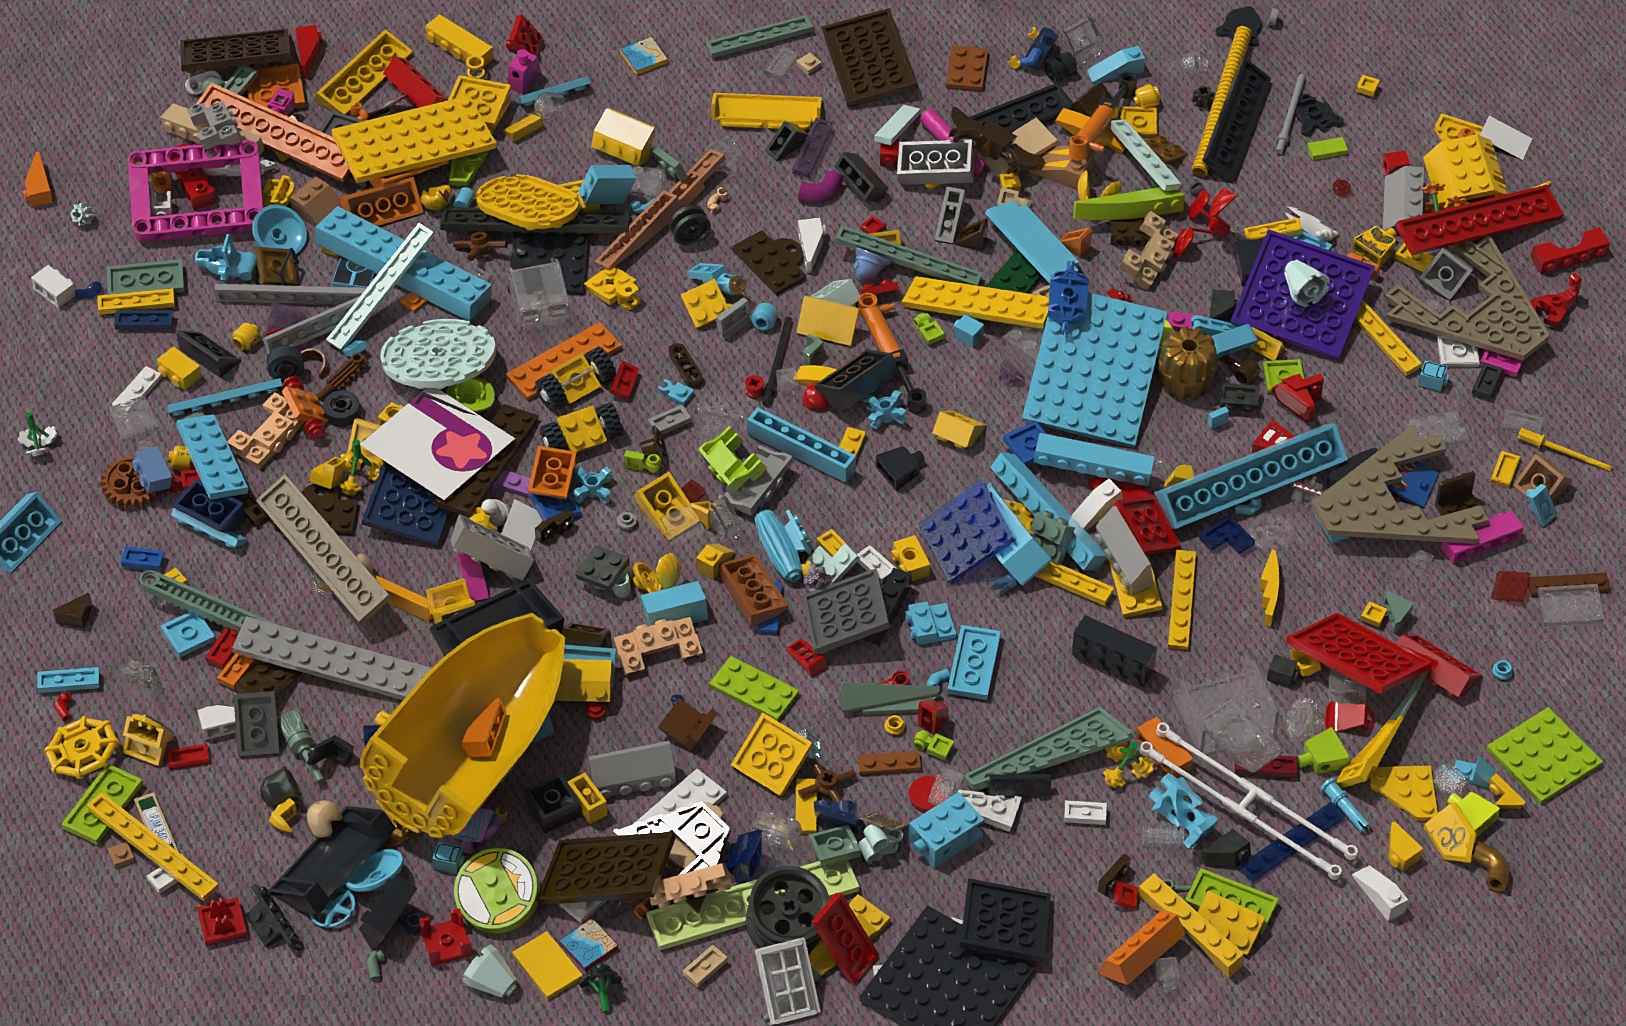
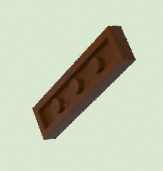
M1607 573L1528 577L1527 579L1530 597L1607 593L1610 591Z

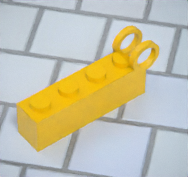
M440 14L425 26L426 38L429 42L437 44L443 51L450 52L456 59L466 62L468 77L481 79L485 76V69L483 67L494 59L492 46ZM471 70H481L482 74L479 76H472L470 72Z

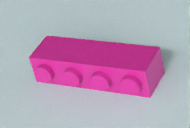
M1511 510L1490 518L1488 525L1474 528L1479 537L1477 544L1442 542L1441 548L1451 563L1455 564L1521 539L1524 527Z

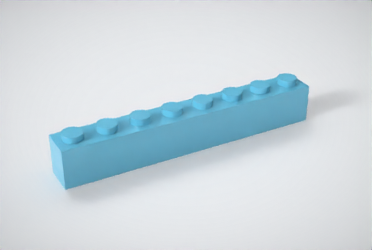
M1000 453L990 468L1034 516L1036 512L1046 510L1054 513L1053 517L1057 519L1060 517L1068 520V524L1075 527L1067 553L1083 570H1099L1107 559L1101 547L1015 454Z

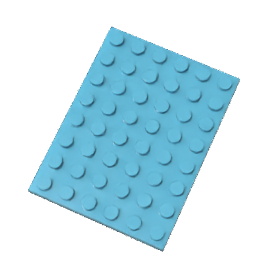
M1069 291L1064 292V294L1068 297L1074 295L1072 292ZM1088 293L1085 321L1071 324L1068 335H1065L1066 330L1064 335L1061 334V323L1048 317L1022 421L1027 423L1037 421L1040 426L1135 448L1167 311Z

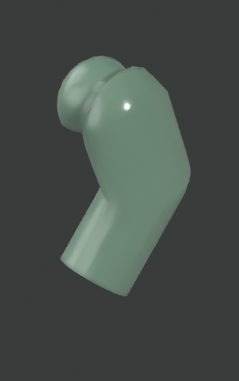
M381 950L378 952L372 951L367 960L370 979L381 977L378 962L385 960Z

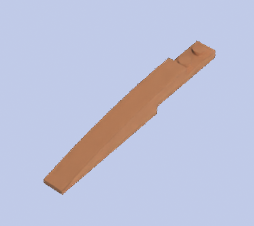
M710 149L686 173L688 177L683 181L680 180L669 192L663 190L627 227V233H622L595 260V264L610 270L669 224L671 217L676 211L688 206L705 189L704 182L726 160L725 155Z

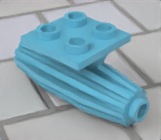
M787 510L786 513L790 520L784 526L773 511H761L755 517V523L760 540L772 564L786 581H798L803 574L798 552L806 551L810 557L811 551L814 548L797 515L792 516L790 510Z

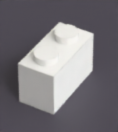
M49 265L31 277L33 289L58 308L76 296L74 283Z

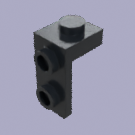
M334 735L310 748L307 764L312 766L330 757L346 766L351 761L355 746Z

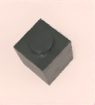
M1274 654L1268 669L1267 681L1290 688L1292 681L1296 682L1300 670H1297L1298 661Z

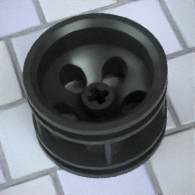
M780 866L764 873L751 890L746 912V929L753 944L759 949L805 938L808 953L811 952L821 937L814 925L803 927L798 919L800 916L806 915L813 920L828 903L830 898L825 885L815 874L797 866ZM788 890L789 893L785 896H779L775 891ZM799 894L804 895V896L807 897L811 902H810V903H802V902L798 899V895H799ZM771 904L774 906L775 911L771 915H765L760 911V908L763 905ZM786 922L790 931L787 934H779L775 930L776 924ZM795 948L784 951L785 959L797 958ZM779 952L768 955L776 959H781Z

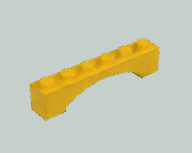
M1155 873L1139 886L1140 898L1154 911L1161 912L1166 910L1178 915L1184 931L1203 949L1214 965L1228 978L1244 966V954Z

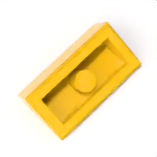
M532 114L502 131L512 142H515L543 127V120L540 116Z

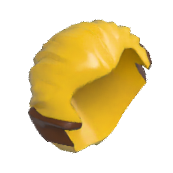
M450 185L429 188L428 193L423 190L420 199L426 208L442 210L451 201L452 190Z

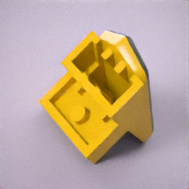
M133 713L132 717L127 716L123 732V736H126L122 753L159 766L163 762L167 742L174 738V732L147 714Z

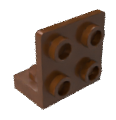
M679 698L660 723L658 729L691 752L718 712L711 709L708 714H701Z

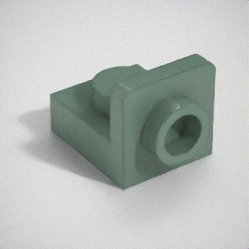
M810 333L806 336V348L803 352L804 364L807 366L813 365L824 354V341Z

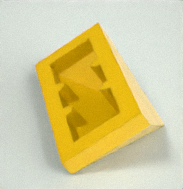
M708 501L691 504V508L707 530L710 529L723 508Z

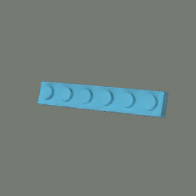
M281 379L167 405L168 414L173 413V416L185 414L184 411L192 409V412L203 410V406L210 404L211 407L223 405L222 401L230 400V403L241 401L243 396H248L249 399L260 396V392L267 391L268 394L279 392L278 388L282 387Z

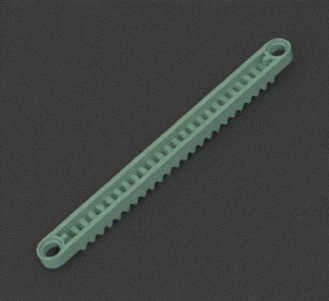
M145 571L140 576V585L145 592L159 597L161 601L166 600L168 604L173 603L175 607L180 606L182 610L187 609L189 613L194 612L196 616L201 615L203 619L208 618L210 622L215 621L217 625L222 624L224 628L229 627L230 630H236L238 634L246 616L276 624L156 571ZM153 578L155 583L149 585L145 583V580Z

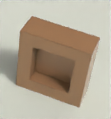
M128 842L107 848L114 868L135 861Z

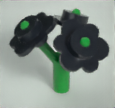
M596 964L581 976L579 985L581 988L592 985L599 993L602 1012L611 1010L608 997L610 985L621 984L622 977L618 976V973L613 971L611 966ZM597 977L599 978L600 988L594 982V979Z

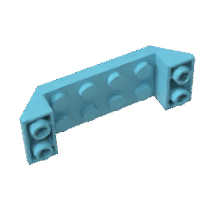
M992 482L962 507L965 517L999 561L1022 586L1052 561L1044 548L1034 540L1005 503L1002 495Z

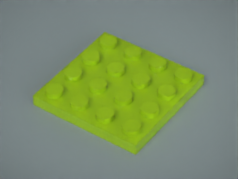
M1549 707L1486 747V750L1540 805L1603 764V761Z

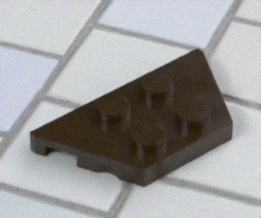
M259 663L236 683V690L239 694L275 691V697H277L303 672L272 663Z

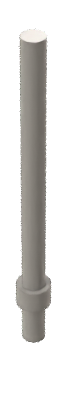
M1303 74L1298 76L1282 132L1278 135L1277 154H1282L1285 145L1288 144V134L1306 78Z

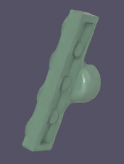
M240 66L228 81H223L215 76L208 77L203 83L202 91L204 93L212 82L238 95H242L257 78L258 74L257 71L249 67Z

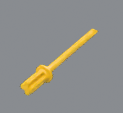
M1521 428L1517 437L1538 446V449H1540L1541 445H1544L1609 472L1613 467L1544 440L1545 434L1540 435Z

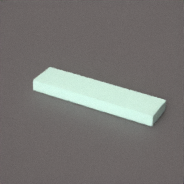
M903 105L874 135V141L892 145L920 115V109Z

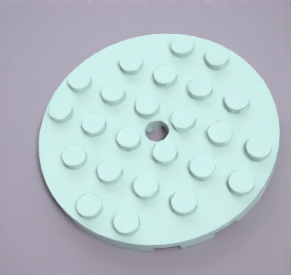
M459 319L424 321L421 326L415 328L412 325L400 330L398 336L390 337L382 347L381 364L384 372L399 383L418 389H442L446 386L465 382L485 371L495 358V341L493 336L489 335L487 329L480 325H470V321Z

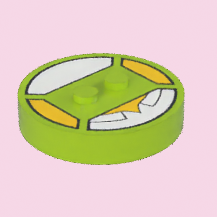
M492 848L477 853L462 866L455 880L454 898L458 909H461L462 916L470 925L487 933L500 934L517 929L532 916L538 905L536 899L540 891V884L531 864L522 855L509 849Z

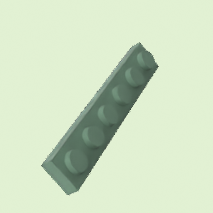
M807 15L706 41V48L713 59L813 32V26Z

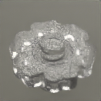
M1298 698L1292 703L1291 711L1286 714L1285 725L1288 726V734L1297 739L1301 737L1307 738L1314 731L1317 732L1321 729L1323 719L1319 715V711L1316 710L1317 703L1309 698H1304L1303 700Z

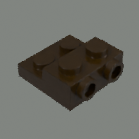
M1145 217L1110 220V245L1146 246L1149 235L1139 229Z

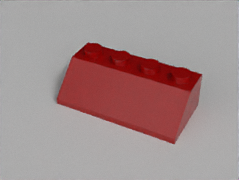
M1403 634L1398 642L1402 647L1431 661L1432 667L1426 675L1430 679L1429 682L1436 687L1442 686L1447 690L1446 693L1454 698L1465 696L1482 677V674L1417 634Z

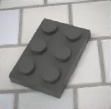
M275 691L234 694L238 756L279 753Z

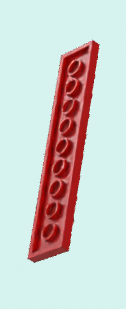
M1543 185L1399 220L1396 222L1395 227L1413 256L1441 249L1442 247L1445 248L1487 236L1558 220L1564 216V213L1548 185Z

